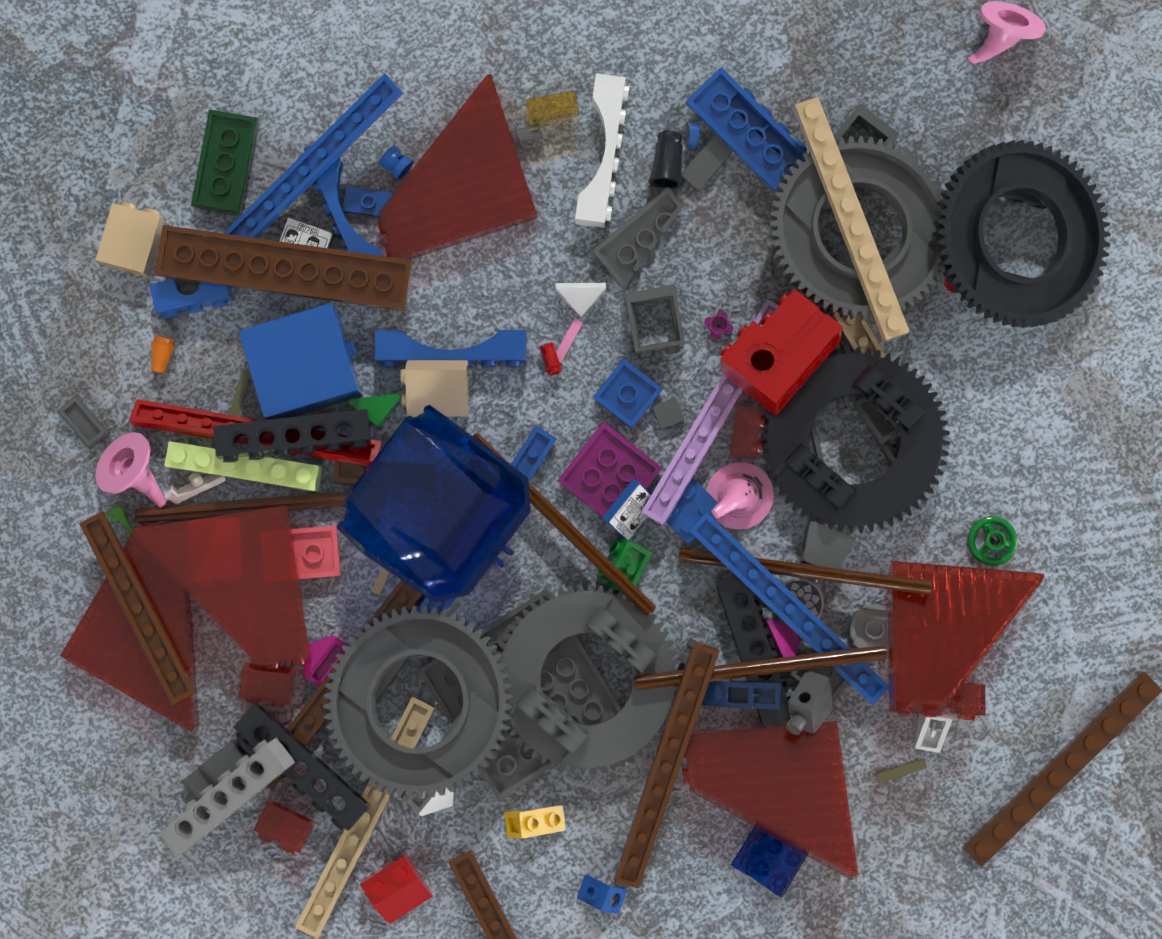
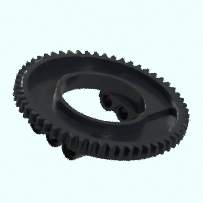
M1012 140L1007 143L1001 142L997 146L994 144L980 150L979 153L970 156L971 158L963 162L964 165L956 168L957 172L950 176L952 181L945 183L944 186L948 190L940 193L944 199L937 202L940 210L934 213L938 216V220L933 222V225L937 226V231L933 232V235L937 237V242L934 243V246H937L939 250L936 253V256L941 258L939 266H944L945 268L942 274L943 276L948 275L950 279L947 282L948 285H954L955 289L953 292L954 294L958 292L961 294V301H968V308L976 306V314L984 312V319L993 317V323L1002 321V326L1011 324L1013 328L1019 326L1021 328H1032L1057 322L1058 319L1065 318L1067 314L1074 313V309L1082 306L1081 302L1089 299L1087 294L1094 293L1092 286L1099 285L1100 282L1096 277L1104 275L1099 268L1107 266V263L1102 258L1109 256V253L1103 249L1111 244L1104 240V238L1111 236V233L1104 231V228L1110 226V223L1103 221V218L1108 216V213L1100 211L1105 206V203L1097 202L1102 196L1101 193L1093 194L1094 189L1097 187L1096 184L1088 185L1091 177L1083 178L1082 175L1085 169L1075 170L1077 162L1068 163L1069 155L1061 157V150L1052 153V146L1043 148V143L1034 145V141L1025 143L1024 140H1020L1015 143ZM998 197H1004V199L1017 203H1027V205L1035 208L1049 209L1055 220L1058 231L1056 254L1048 268L1035 278L1003 271L995 264L987 251L983 235L984 221L987 211Z
M847 347L845 354H842L838 348L834 356L829 354L776 416L772 413L764 415V418L769 423L762 425V429L768 431V433L761 435V439L767 441V443L761 445V449L768 452L762 455V458L770 460L769 463L764 465L765 469H773L768 475L769 479L777 478L772 484L773 487H782L778 495L780 497L788 495L784 501L786 504L794 501L792 507L794 512L802 508L800 514L802 518L810 514L809 522L811 520L815 521L818 518L819 524L824 525L828 522L830 530L835 525H838L839 532H842L845 526H847L850 534L853 533L855 527H858L860 534H863L865 526L869 528L870 532H873L875 524L881 530H884L885 521L892 527L894 526L893 518L898 519L900 522L903 521L902 513L907 514L909 517L912 516L910 507L919 510L918 500L925 503L928 501L924 493H934L930 484L939 485L940 482L935 476H943L944 472L938 467L947 465V462L941 459V457L949 456V452L942 448L950 446V441L943 439L950 435V431L942 429L949 424L948 421L941 420L946 415V411L938 410L943 404L942 401H934L938 393L928 392L932 384L923 385L925 376L922 375L916 378L918 369L915 368L909 372L908 362L900 366V357H897L892 362L890 361L891 353H887L882 358L881 350H877L875 355H873L870 348H867L865 353H861L860 347H857L855 353H852L850 348ZM844 397H865L896 423L900 430L901 444L893 465L879 478L863 484H848L840 475L810 451V431L816 417L827 405Z

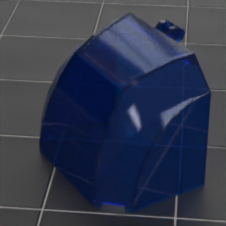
M429 404L424 407L422 414L414 418L409 415L402 421L346 496L343 502V506L346 508L344 520L338 522L337 529L363 555L437 603L469 595L493 562L501 568L506 565L498 555L502 550L507 555L512 556L515 551L506 544L530 514L531 507L528 477Z

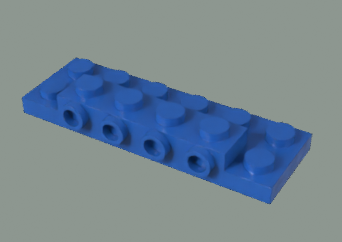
M720 67L686 100L685 104L774 193L779 192L776 188L779 183H783L781 181L784 174L788 175L787 170L790 166L794 167L793 164L797 159L801 160L802 155L807 153V148L800 140L795 141L789 135L790 131L783 123H777L772 118V113L766 106H760L754 100L755 96L749 89H743Z

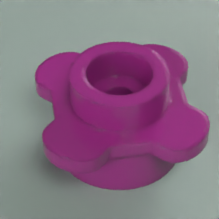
M724 311L718 312L712 318L707 317L704 321V325L709 328L711 332L710 337L713 340H718L720 336L731 334L733 331V326L729 324L727 313ZM718 323L721 324L720 328L716 326Z

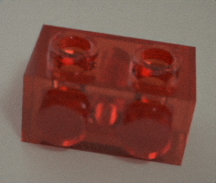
M735 406L729 458L754 461L756 455H761L762 440H759L758 436L759 430L764 429L765 415H761V408Z
M246 662L241 673L239 698L245 699L248 703L265 701L271 702V705L278 707L285 706L286 704L290 705L294 694L297 668Z
M949 682V693H946L945 704L946 708H949V713L957 714V718L962 720H978V715L986 716L985 684Z
M270 800L266 803L253 830L259 833L258 837L270 843L274 840L282 844L281 849L294 854L295 851L300 853L304 849L317 822Z

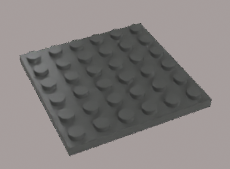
M547 589L482 629L485 631L482 639L487 636L492 639L488 646L497 645L498 647L494 654L504 651L499 646V643L508 642L503 634L513 633L508 626L509 624L518 626L515 617L518 616L524 619L523 609L531 612V602L539 606L540 596L546 601L549 600ZM576 635L563 639L552 648L543 663L541 671V686L545 695L578 724L582 725L601 723L613 717L621 710L620 704ZM435 659L420 668L418 672L452 725L463 708L461 685L454 672L445 663ZM510 726V730H503L501 732L507 739L498 740L497 743L502 749L492 750L496 756L495 759H486L490 766L488 768L479 766L482 775L498 800L550 768V759L542 764L541 754L532 758L534 749L531 748L526 752L524 751L526 742L517 745L516 741L519 735H509L513 726Z

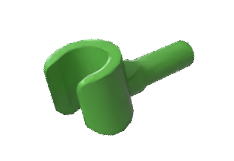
M116 506L108 510L110 519L113 522L121 520L131 538L136 535V532L126 518L127 514L124 507Z

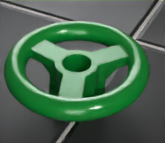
M987 516L976 521L971 527L968 534V548L978 562L988 566L1002 565L1009 561L1016 552L1018 545L1017 534L1014 527L1007 520L997 516ZM992 523L1004 527L1009 534L1010 541L1006 540L1003 532L993 530ZM983 526L986 533L985 544L977 550L975 537L978 530ZM992 536L997 539L996 545H992L990 542ZM1008 549L999 558L991 559L985 557L989 550Z

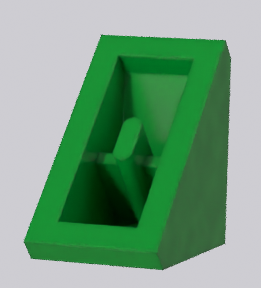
M399 393L349 399V404L354 409H367L369 421L378 428L382 427L402 402V397Z

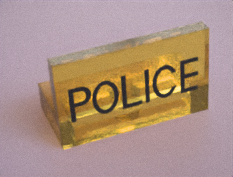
M574 90L526 99L530 125L579 117V107L576 103Z

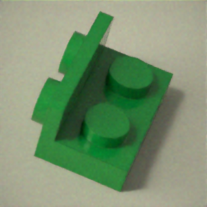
M618 536L609 548L607 559L636 586L652 552ZM598 570L596 581L619 592L620 590Z

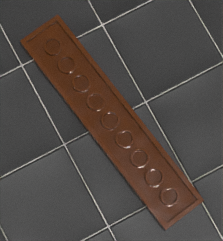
M163 225L154 274L159 277L405 311L413 261Z

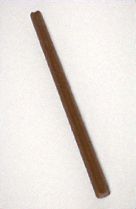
M479 433L474 434L470 438V445L645 616H649L656 609V606Z
M380 488L163 506L162 508L145 507L136 509L135 519L138 523L379 504L385 502V491Z
M680 548L679 561L726 567L710 551ZM755 558L771 574L926 595L932 592L933 584L928 580Z
M881 645L714 666L709 681L886 660L888 654L886 647ZM684 670L634 676L635 690L677 686L680 683Z

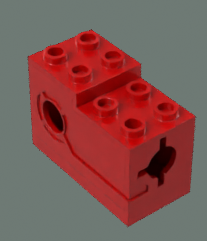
M795 289L790 295L786 293L782 296L777 304L779 307L774 313L769 312L761 322L762 327L755 321H752L749 326L744 325L737 333L736 337L738 339L732 345L727 344L720 353L721 372L775 416L841 342L843 326L829 315L822 313L819 307Z

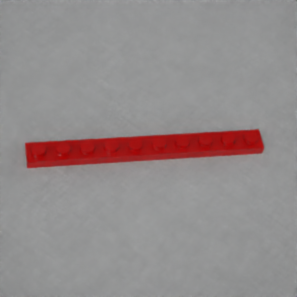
M139 399L136 400L129 419L130 424L134 426L214 439L213 426L262 421ZM314 430L312 438L321 440L325 437L326 432ZM291 431L287 435L289 443H295L300 438L298 431ZM265 434L261 439V444L264 446L271 445L274 442V435ZM338 434L340 437H347V436H349V435ZM244 436L239 437L236 443L248 445V438ZM372 440V443H366L367 447L352 449L351 445L341 446V450L329 452L326 451V448L315 449V453L301 455L376 467L382 442ZM293 451L290 453L300 454V451Z

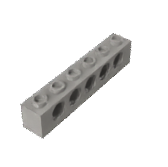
M277 738L269 743L263 740L253 748L254 755L250 758L248 755H245L235 763L237 769L233 772L227 770L217 778L219 784L215 787L211 784L199 793L202 797L197 802L193 799L181 808L184 811L183 814L178 816L176 813L164 822L166 828L159 835L177 858L197 844L295 763ZM258 762L263 765L264 771L260 769ZM240 777L245 780L246 785L241 782ZM222 792L227 795L228 800L224 798ZM205 807L209 810L210 814L206 812Z

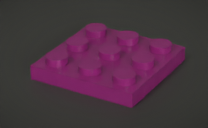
M603 422L562 473L557 482L603 517L633 479L637 480L647 489L663 468Z

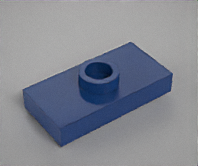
M346 187L343 212L392 219L396 194Z

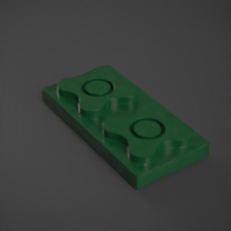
M209 109L191 201L193 208L241 216L259 124L257 117Z

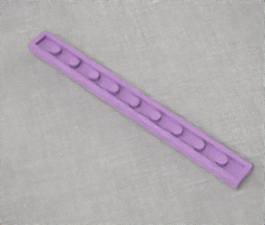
M767 299L755 322L762 327L761 322L769 312L774 313L779 306ZM724 374L721 376L642 510L643 515L663 526L744 391Z

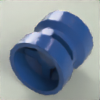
M395 145L391 146L379 161V165L384 169L391 170L392 176L397 180L402 179L414 163L408 156H403L401 150Z

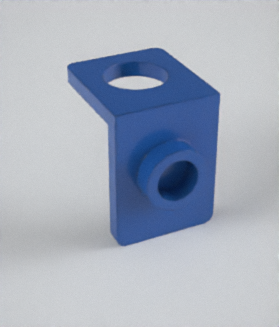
M586 874L577 898L600 911L618 914L627 890L621 887L610 886ZM618 893L617 902L611 906L612 897Z

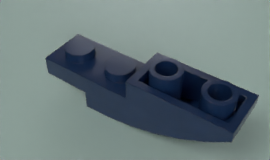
M732 679L709 681L701 705L739 709L760 708L780 710L782 683Z

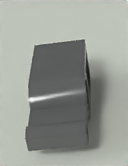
M234 739L181 782L197 802L202 798L199 795L201 791L211 784L213 787L219 784L217 778L227 770L233 772L237 769L235 763L248 754L237 739Z

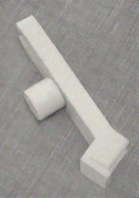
M195 472L189 476L191 483L179 489L170 485L164 491L165 500L169 499L178 505L182 501L224 482L226 479L224 476L210 474L201 477L198 472Z

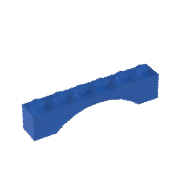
M339 157L313 184L318 194L322 192L326 199L322 203L328 216L333 215L336 224L332 225L338 239L343 237L346 244L342 249L344 251L384 256L380 248L359 236L345 217L340 198V180L344 164Z
M375 330V361L384 368H395L396 364H406L407 360H467L468 368L471 367V363H481V367L485 368L496 367V363H506V367L518 368L521 367V363H527L526 330H500L493 337L478 345L465 349L445 350L422 345L409 338L401 330Z

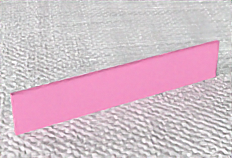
M574 319L557 350L560 363L583 322Z

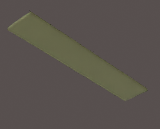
M241 372L229 415H239L250 378L249 373Z
M925 759L877 773L876 775L879 783L926 769L927 765Z

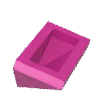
M774 619L765 620L781 658L795 656L800 636L786 624Z
M334 635L307 644L303 677L320 686L328 676V673L333 669L332 663H338L339 659L336 655H344L345 651L342 645L349 647L350 645Z

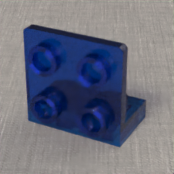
M757 821L732 861L731 866L750 876L777 896L783 897L806 860L808 853L773 829Z

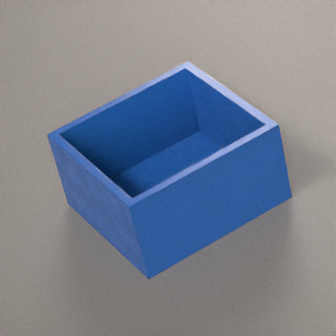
M332 303L239 331L262 413L266 420L296 417L363 396L352 359L353 355H357L354 342L350 341L347 343L339 313Z

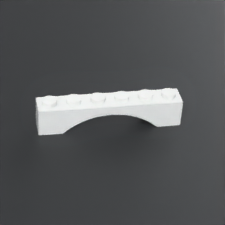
M596 73L592 104L599 114L604 128L605 152L597 174L578 195L575 224L605 228V221L611 220L612 207L608 206L609 197H614L616 182H611L612 173H617L619 158H615L616 149H621L623 134H618L619 124L624 125L626 110H622V102L628 101L629 86H625L626 77Z

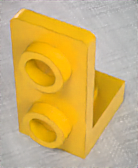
M562 805L528 811L512 810L504 812L507 838L523 839L560 832L566 829Z

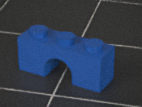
M175 279L149 284L155 313L160 317H164V319L177 318L179 313L186 311L189 314L199 313L203 311V307H224L228 305L227 302L234 300L230 286L200 282V286L194 294L183 295L180 285Z

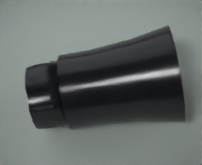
M663 130L658 133V142L655 145L653 166L648 181L650 185L663 189L667 187L669 189H677L683 186V146L681 144L682 134L680 132Z

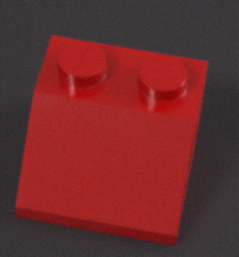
M407 852L360 883L373 907L389 924L433 897Z

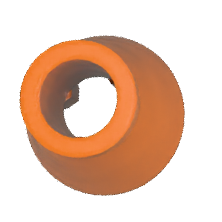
M154 335V340L151 341V371L166 373V368L176 347L174 345L175 339Z

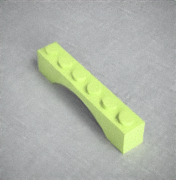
M171 441L168 443L164 466L171 469L231 477L319 493L323 468L317 465L268 457L259 460H249V456L239 457L238 462L223 463V459L219 460L216 457L214 448Z

